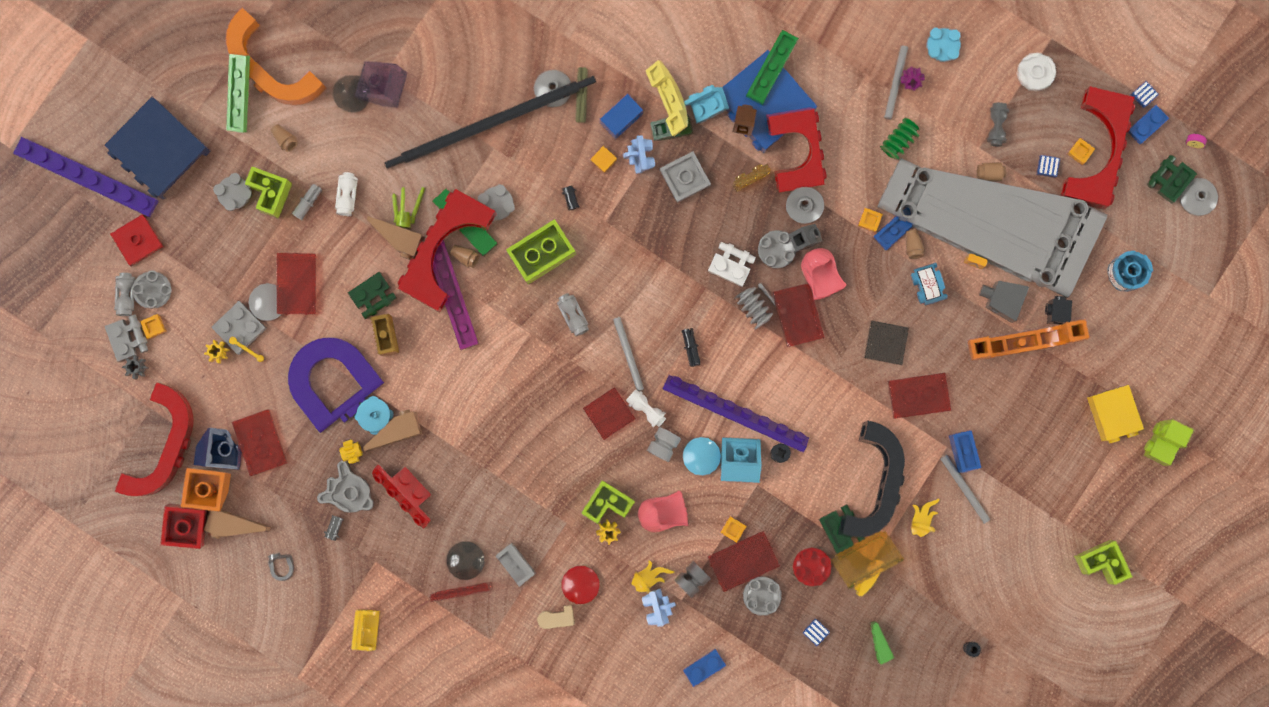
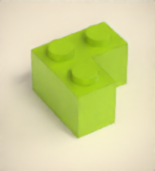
M251 167L245 185L250 189L261 192L256 209L261 213L279 219L292 183L288 179Z
M1173 419L1156 423L1152 431L1154 435L1151 440L1147 441L1144 447V456L1164 466H1171L1178 449L1187 446L1194 430Z
M602 480L581 514L598 524L607 509L610 508L625 518L635 501Z
M1108 540L1074 556L1082 574L1089 575L1102 570L1108 584L1116 585L1133 577L1116 541Z

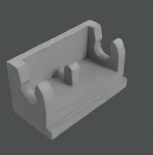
M513 543L496 555V558L519 587L536 574Z

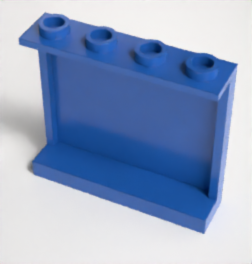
M769 50L764 52L722 87L729 106L727 115L733 123L735 122L738 106L746 104L753 106V109H757L754 128L749 137L753 141L752 145L757 151L761 150L763 153L785 135L771 136L769 134L766 115L812 107L816 111L817 105L784 67L763 105L746 97L770 52Z

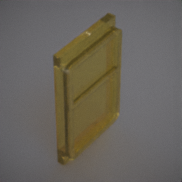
M884 531L877 532L836 554L831 561L848 589L904 561V558L891 540V537Z

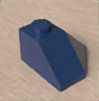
M208 428L196 445L194 465L240 470L242 450L234 443L228 430Z

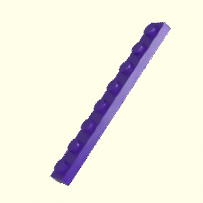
M24 137L20 138L13 154L148 217H151L158 203V200Z
M669 375L663 386V390L803 453L807 447L809 437L805 436L802 432L791 430L784 424H778L766 416H760L748 408H742L730 400L722 399L713 392L704 391L695 384L682 381L677 376Z

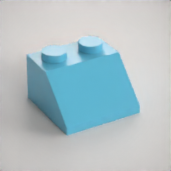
M722 438L721 481L760 483V439Z

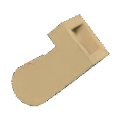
M565 605L564 611L560 612L543 611L538 616V625L543 629L574 625L573 606Z

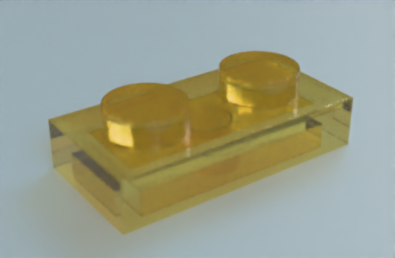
M759 164L751 169L753 172L747 175L745 173L738 175L733 183L736 192L769 175L771 169L768 164L764 166Z

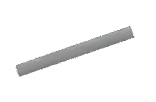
M907 46L900 47L884 116L888 120L892 119L908 51Z
M617 317L613 321L636 390H644L621 318Z
M947 455L943 456L941 461L983 523L990 520L989 516L949 457Z

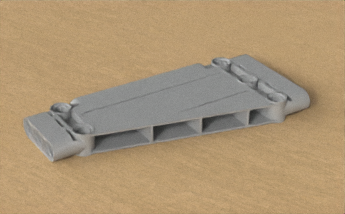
M900 158L877 206L899 217L901 221L912 223L913 227L968 254H974L987 259V263L1025 281H1033L1039 287H1046L1067 298L1071 295L1107 218V214L1088 206L1083 200L925 167L921 168ZM919 174L926 175L927 181L922 182L919 179ZM1074 206L1080 208V214L1074 212ZM904 207H908L910 209V216H907L903 213L902 209ZM1058 239L1064 242V248L1058 246ZM1042 273L1048 275V282L1042 280Z

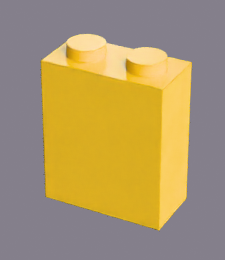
M1129 385L1087 397L1101 441H1108L1109 444L1120 441L1121 436L1127 435V438L1139 435L1138 431L1144 429Z

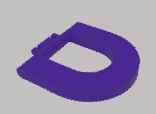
M321 338L306 344L293 358L288 372V385L293 399L320 433L339 418L344 423L348 421L345 414L347 413L350 418L357 413V409L360 406L359 403L364 402L368 395L384 384L381 377L355 346L337 338ZM329 358L342 362L362 387V389L332 412L319 398L310 383V375L314 366L318 362Z

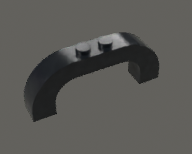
M872 421L862 423L859 441L875 446L881 452L884 460L875 507L872 513L865 518L843 515L838 530V535L860 538L876 534L890 522L896 505L900 502L901 495L899 490L905 479L903 475L905 466L903 448L892 431Z

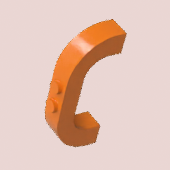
M243 8L234 15L229 23L226 33V45L229 54L249 56L247 51L248 39L260 25ZM250 57L249 79L251 78L255 82L253 86L260 93L265 91L271 98L287 105L305 104L316 99L327 89L310 71L294 84H281Z
M1086 319L1028 332L993 338L988 336L971 339L967 342L971 361L1071 344L1089 339Z

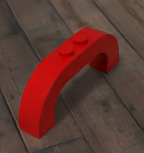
M156 382L150 397V401L165 406L172 416V428L156 469L144 478L121 473L114 492L126 496L153 495L169 485L175 477L178 468H181L183 465L184 452L188 450L191 444L190 436L193 430L194 419L188 400L173 387Z

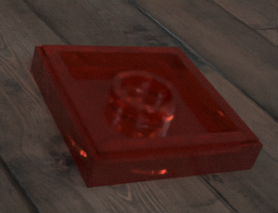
M615 387L583 408L603 440L636 419Z

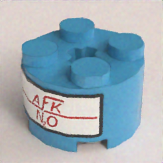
M1128 251L1117 256L1107 268L1112 285L1117 290L1126 292L1137 290L1146 285L1153 272L1150 259L1136 251Z
M936 262L913 269L914 273H911L913 285H918L919 291L916 293L919 303H924L925 306L948 299L947 294L942 292L945 289L940 270L935 271V268H937Z

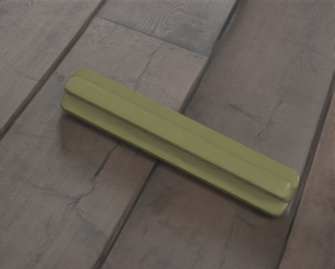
M578 68L577 82L588 78L587 68ZM587 87L580 89V92L577 93V123L586 122Z

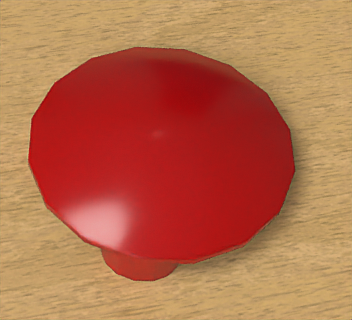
M803 549L794 559V575L804 585L812 587L821 585L831 574L830 558L820 549Z
M575 566L564 574L561 586L564 596L570 602L586 604L597 596L600 589V581L597 574L591 568Z

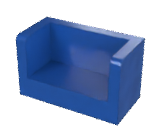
M627 94L600 118V124L616 140L643 115V109Z
M972 430L949 435L958 472L963 473L982 468Z

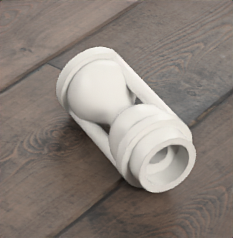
M344 172L343 175H339L335 209L337 210L336 214L341 216H351L352 212H354L358 178L354 177L355 174Z
M635 390L627 398L628 406H632L637 411H643L653 428L656 425L660 427L666 420L664 417L666 413L662 412L659 408L649 406L648 400L642 391Z

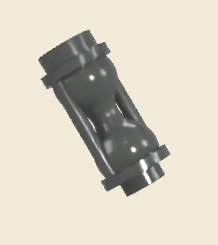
M993 103L990 108V117L994 122V128L989 132L987 142L991 143V146L1000 147L1007 141L1006 133L1002 128V124L1007 119L1009 113L1008 104Z

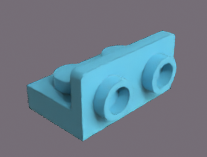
M714 85L703 88V92L694 93L689 96L690 99L684 101L685 106H691L696 123H702L729 109L723 88L714 87Z

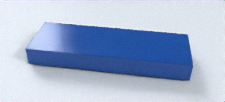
M908 207L902 210L905 215H911ZM895 216L873 238L887 251L913 227L912 223L901 221L899 217Z

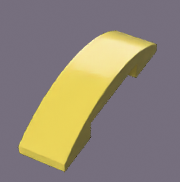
M658 60L645 71L652 87H657L669 116L665 120L672 136H676L688 127L687 111L675 80L665 65Z

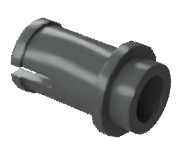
M332 515L328 529L324 531L325 538L336 541V538H339L338 532L344 519Z

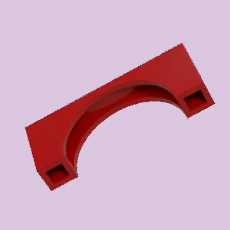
M1092 86L1085 90L1081 109L1092 113L1105 125L1111 139V153L1107 164L1098 174L1086 178L1068 177L1064 180L1060 196L1083 200L1088 206L1103 210L1113 204L1115 195L1112 193L1119 180L1117 172L1123 163L1121 154L1126 148L1127 140H1125V137L1131 127L1129 119L1135 110L1134 97Z

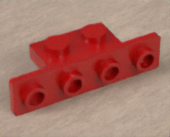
M377 465L372 471L374 480L382 484L388 495L398 501L401 509L408 512L413 517V521L424 529L431 520L419 506L431 496L430 492L406 467L391 478L380 465Z

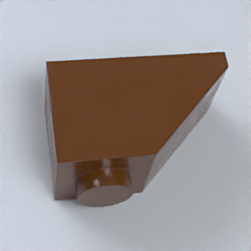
M746 104L738 106L732 132L751 136L757 109H753V106Z

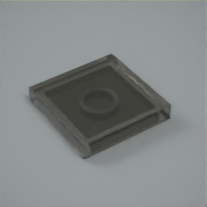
M871 320L864 358L902 366L909 328Z

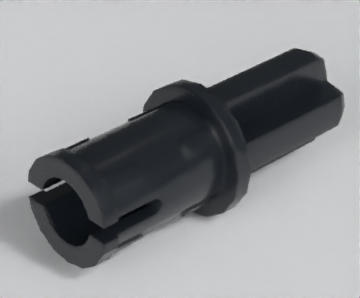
M693 328L681 331L685 344L684 350L687 352L690 367L700 365L697 350L699 345L696 344Z

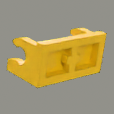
M355 610L351 650H376L380 611Z

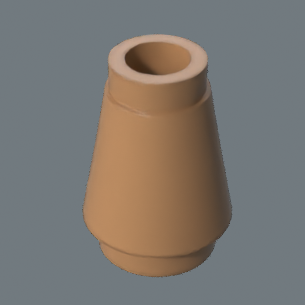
M276 124L271 128V133L282 150L289 152L297 146L296 136L282 126Z
M907 231L906 255L909 256V259L923 257L925 249L918 231Z
M454 245L450 251V255L467 268H474L480 258L476 250Z

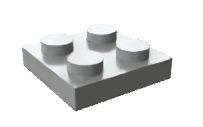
M694 152L660 168V172L677 203L711 186Z
M238 301L211 327L238 355L244 350L236 344H230V337H236L238 342L248 347L267 329L241 301Z

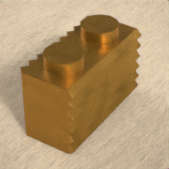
M384 314L371 317L370 320H372L371 323L374 328L372 331H374L373 335H375L374 338L377 343L375 345L377 346L376 350H378L377 354L382 357L398 354L399 348L392 316Z

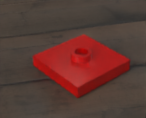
M144 214L110 233L123 257L131 267L164 247Z

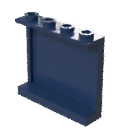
M151 97L104 145L109 150L107 153L114 160L118 158L122 162L120 166L128 173L132 171L136 175L134 179L142 186L145 184L149 187L147 191L154 198L160 197L163 200L165 199L163 194L202 154L207 156L211 152L154 97Z

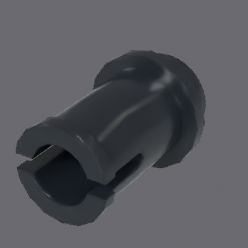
M573 185L562 188V195L565 197L568 211L580 208L575 195L576 189L573 188Z
M966 642L963 646L964 652L969 657L975 658L981 653V647L976 642Z

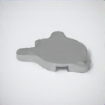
M340 461L337 464L339 477L337 479L333 477L327 479V489L317 496L318 502L322 504L331 503L338 509L348 513L371 510L374 506V501L371 498L369 484L361 476L351 471L347 461Z

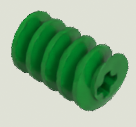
M904 118L902 123L898 124L897 129H894L892 134L887 137L888 140L883 141V146H880L881 150L890 158L899 160L900 158L897 153L904 155L905 152L902 148H910L907 142L912 144L915 142L912 136L919 137L917 133L920 130L919 127L912 120Z

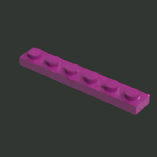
M443 240L435 254L433 271L439 288L449 295L445 306L459 348L464 350L478 345L479 342Z

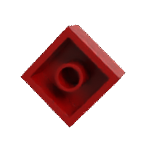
M171 503L164 506L160 545L201 549L205 542L206 531H204L207 523L208 510L181 507V504Z

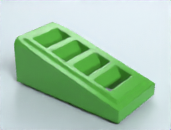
M875 621L871 622L878 664L881 665L894 659V656L879 624Z

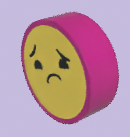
M1190 134L1187 136L1186 145L1201 149L1206 146L1207 139L1203 135Z

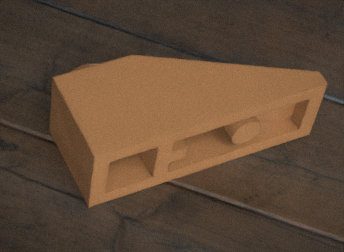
M368 216L367 220L401 253L400 257L408 260L416 257L418 254L417 248L424 241L422 234Z
M410 409L399 412V416L394 417L363 447L364 451L368 452L422 435L416 412H410Z
M221 510L210 512L204 531L209 532V536L220 539V537L270 531L271 527Z

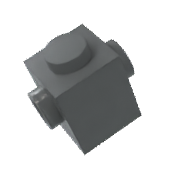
M816 224L801 227L789 234L796 252L809 249L823 241Z

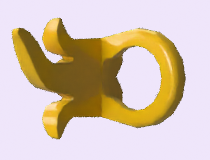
M940 499L924 504L920 511L917 505H912L915 509L911 523L913 535L917 534L919 537H923L929 532H935V528L931 527L930 524L932 517L938 513L932 511L928 514V511Z
M648 560V566L639 573H634L632 585L636 587L638 592L649 593L650 588L657 582L665 583L663 578H655L658 574H672L675 571L663 567H657L650 571L652 562Z

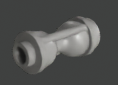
M120 273L119 276L115 277L114 310L118 316H131L134 311L132 286L135 277H132L131 273Z
M569 293L560 296L557 305L571 333L579 336L587 332L589 324L575 296L569 295Z

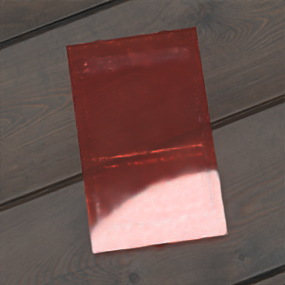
M277 253V314H316V254Z
M764 531L707 556L723 592L780 566Z

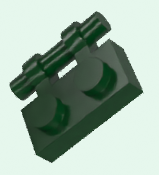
M1169 155L1167 159L1161 162V167L1156 173L1153 172L1150 176V181L1147 183V186L1152 189L1156 184H1159L1161 188L1157 193L1171 204L1176 202L1198 174L1183 162L1176 167L1173 164L1176 160L1173 155ZM1166 171H1169L1172 174L1166 180L1162 176Z
M377 272L348 292V295L358 309L366 306L367 310L361 313L365 320L370 316H375L378 314L377 311L385 306H390L391 302L397 299L394 292L388 296L385 294L390 289V286L380 272ZM380 296L382 300L372 305L371 301Z
M848 504L841 507L843 515L855 516L853 510H850ZM835 510L818 520L833 549L838 554L853 546L854 543L851 538L838 535L842 516L839 517ZM865 537L857 538L858 542L865 539Z

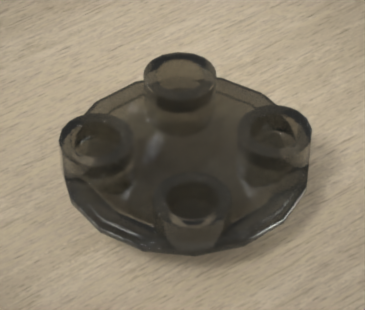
M358 75L344 76L334 85V101L344 111L351 113L359 112L370 101L369 86Z
M470 541L460 542L449 550L446 564L449 572L454 577L461 580H470L482 572L485 566V557L478 545Z

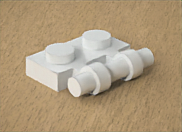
M721 242L719 249L725 251L723 256L715 254L708 272L743 287L750 271L744 264L746 261L753 264L756 257L750 255V252L746 250L743 252L735 248L730 243ZM730 254L740 258L739 263L728 259Z

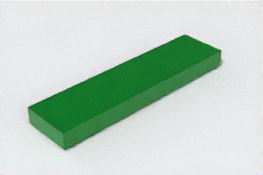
M784 30L780 32L747 92V98L760 105L764 104L799 38Z
M445 189L432 202L439 209H444L447 203L445 200L450 192ZM479 227L459 229L483 257L497 245V242L485 229Z

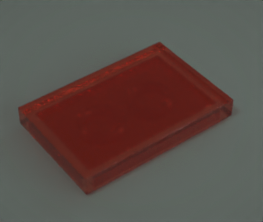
M808 283L772 292L787 348L825 338L815 301L813 300L811 287Z
M945 373L887 381L893 419L951 411Z
M269 409L232 422L250 477L288 464Z
M492 582L437 591L430 595V600L434 602L488 592L493 589Z

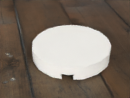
M1041 53L1029 54L1018 65V80L1028 90H1044L1054 80L1056 75L1055 64L1051 58Z

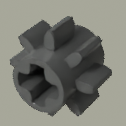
M136 355L133 356L132 360L126 358L127 363L125 366H122L127 371L125 376L129 377L132 375V378L135 380L138 379V375L145 377L144 372L146 369H149L144 364L146 359L142 358L139 360V357ZM138 365V369L133 370V366Z

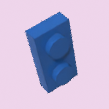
M1155 105L1130 128L1128 133L1140 145L1161 127L1169 117Z
M713 649L683 669L693 687L725 667L726 664L717 650Z

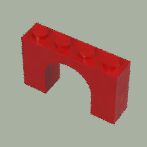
M808 107L766 115L768 131L771 136L797 132L803 134L809 144L808 156L801 165L795 168L774 171L777 190L785 192L800 187L825 185L824 179H827L826 169L822 168L824 152L819 146L822 137L820 130H817L816 124L819 123L818 112L814 108Z

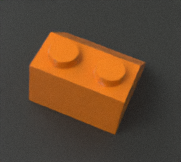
M186 468L181 507L221 511L229 491L231 474Z

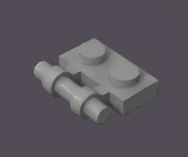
M136 315L128 317L129 325H126L125 320L122 319L105 326L117 362H122L126 358L130 359L134 355L137 356L135 350L137 347H139L141 353L148 351L146 345L148 342L146 337H143L142 325L137 320ZM129 332H134L135 341H132Z

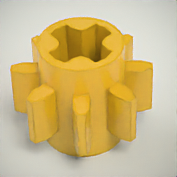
M213 340V344H206L208 349L204 355L210 356L209 362H213L216 359V362L221 364V359H228L226 354L230 349L224 348L225 342L221 341L218 345V342ZM217 349H220V352H218L217 355H215L214 352H216Z
M353 440L343 442L344 447L339 448L342 460H348L349 464L360 461L358 457L363 456L359 442L354 443Z
M606 519V522L598 523L600 528L595 532L600 536L599 540L601 543L605 540L610 545L612 541H618L617 534H620L621 531L616 528L617 523L615 521L611 524Z

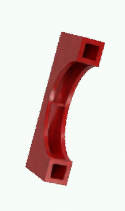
M457 189L453 193L450 192L448 194L444 209L441 208L436 215L437 221L434 226L431 225L428 228L426 240L419 244L417 248L418 254L415 259L412 258L409 261L407 273L402 275L397 283L399 285L398 289L401 292L439 313L449 298V295L439 288L433 272L434 258L440 244L447 236L461 228L479 227L488 231L497 215L495 210Z

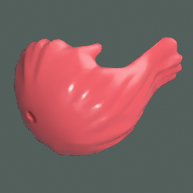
M816 248L805 254L801 268L806 281L813 291V300L824 299L846 287V283L837 271L834 256L829 250Z
M679 490L666 497L647 499L639 507L638 518L641 526L647 531L661 532L675 526H688L687 508L685 507L683 495Z

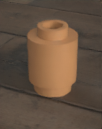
M1001 162L982 163V165L977 166V179L999 182L1006 177V167Z

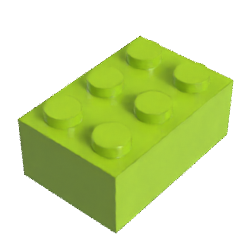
M555 219L506 249L528 285L576 255L574 248Z

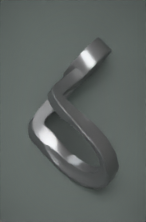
M276 553L268 556V565L273 578L279 581H286L293 575L294 564L290 554L281 555V553ZM286 558L289 572L286 576L279 577L275 574L273 561Z

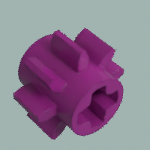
M911 66L909 69L903 70L901 83L904 84L905 89L909 88L915 91V89L923 87L922 81L925 80V76L921 74V68L916 69Z

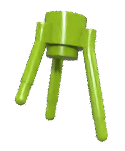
M424 187L421 188L411 216L410 212H404L405 188H401L399 212L396 194L392 195L396 226L411 228V224H415V217L425 191Z

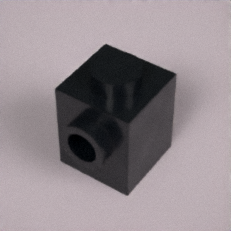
M1055 296L1054 299L1049 300L1045 305L1047 324L1062 325L1071 322L1072 300H1066L1065 296Z

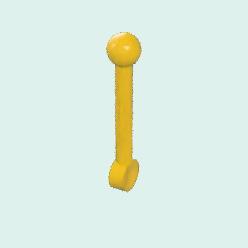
M232 336L229 338L230 344H236L257 358L258 362L264 361L263 355L256 354L238 342L236 337Z

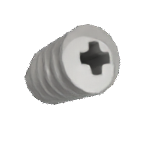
M752 287L741 292L734 299L740 298L737 304H744L741 310L743 312L749 311L746 317H753L750 323H757L754 328L756 330L767 323L773 313L766 314L769 307H762L765 301L757 300L760 293L753 294L756 287Z

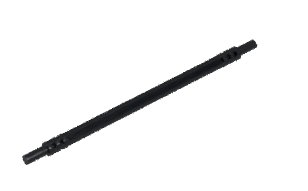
M593 75L577 83L574 81L402 152L400 156L388 160L384 164L389 169L403 162L406 164L578 93L580 89L597 83Z

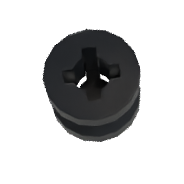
M780 443L772 447L770 455L775 462L783 463L790 458L791 451L787 445Z

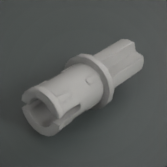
M313 184L305 196L300 198V203L291 214L303 220L310 207H313L312 204L322 189Z

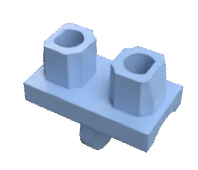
M637 136L636 139L631 141L632 145L627 146L628 152L623 154V158L629 159L630 165H635L636 174H641L645 170L655 167V159L645 155L646 151H651L653 148L652 140L643 139V136Z
M661 589L651 591L648 595L642 597L644 607L653 606L654 613L647 614L648 625L660 627L668 624V616L672 615L671 607L676 606L675 602L669 603L668 596L663 597Z

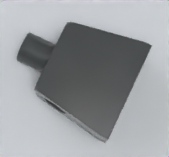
M997 281L994 283L993 288L982 285L979 295L988 298L986 304L988 310L1013 323L1018 319L1029 287Z

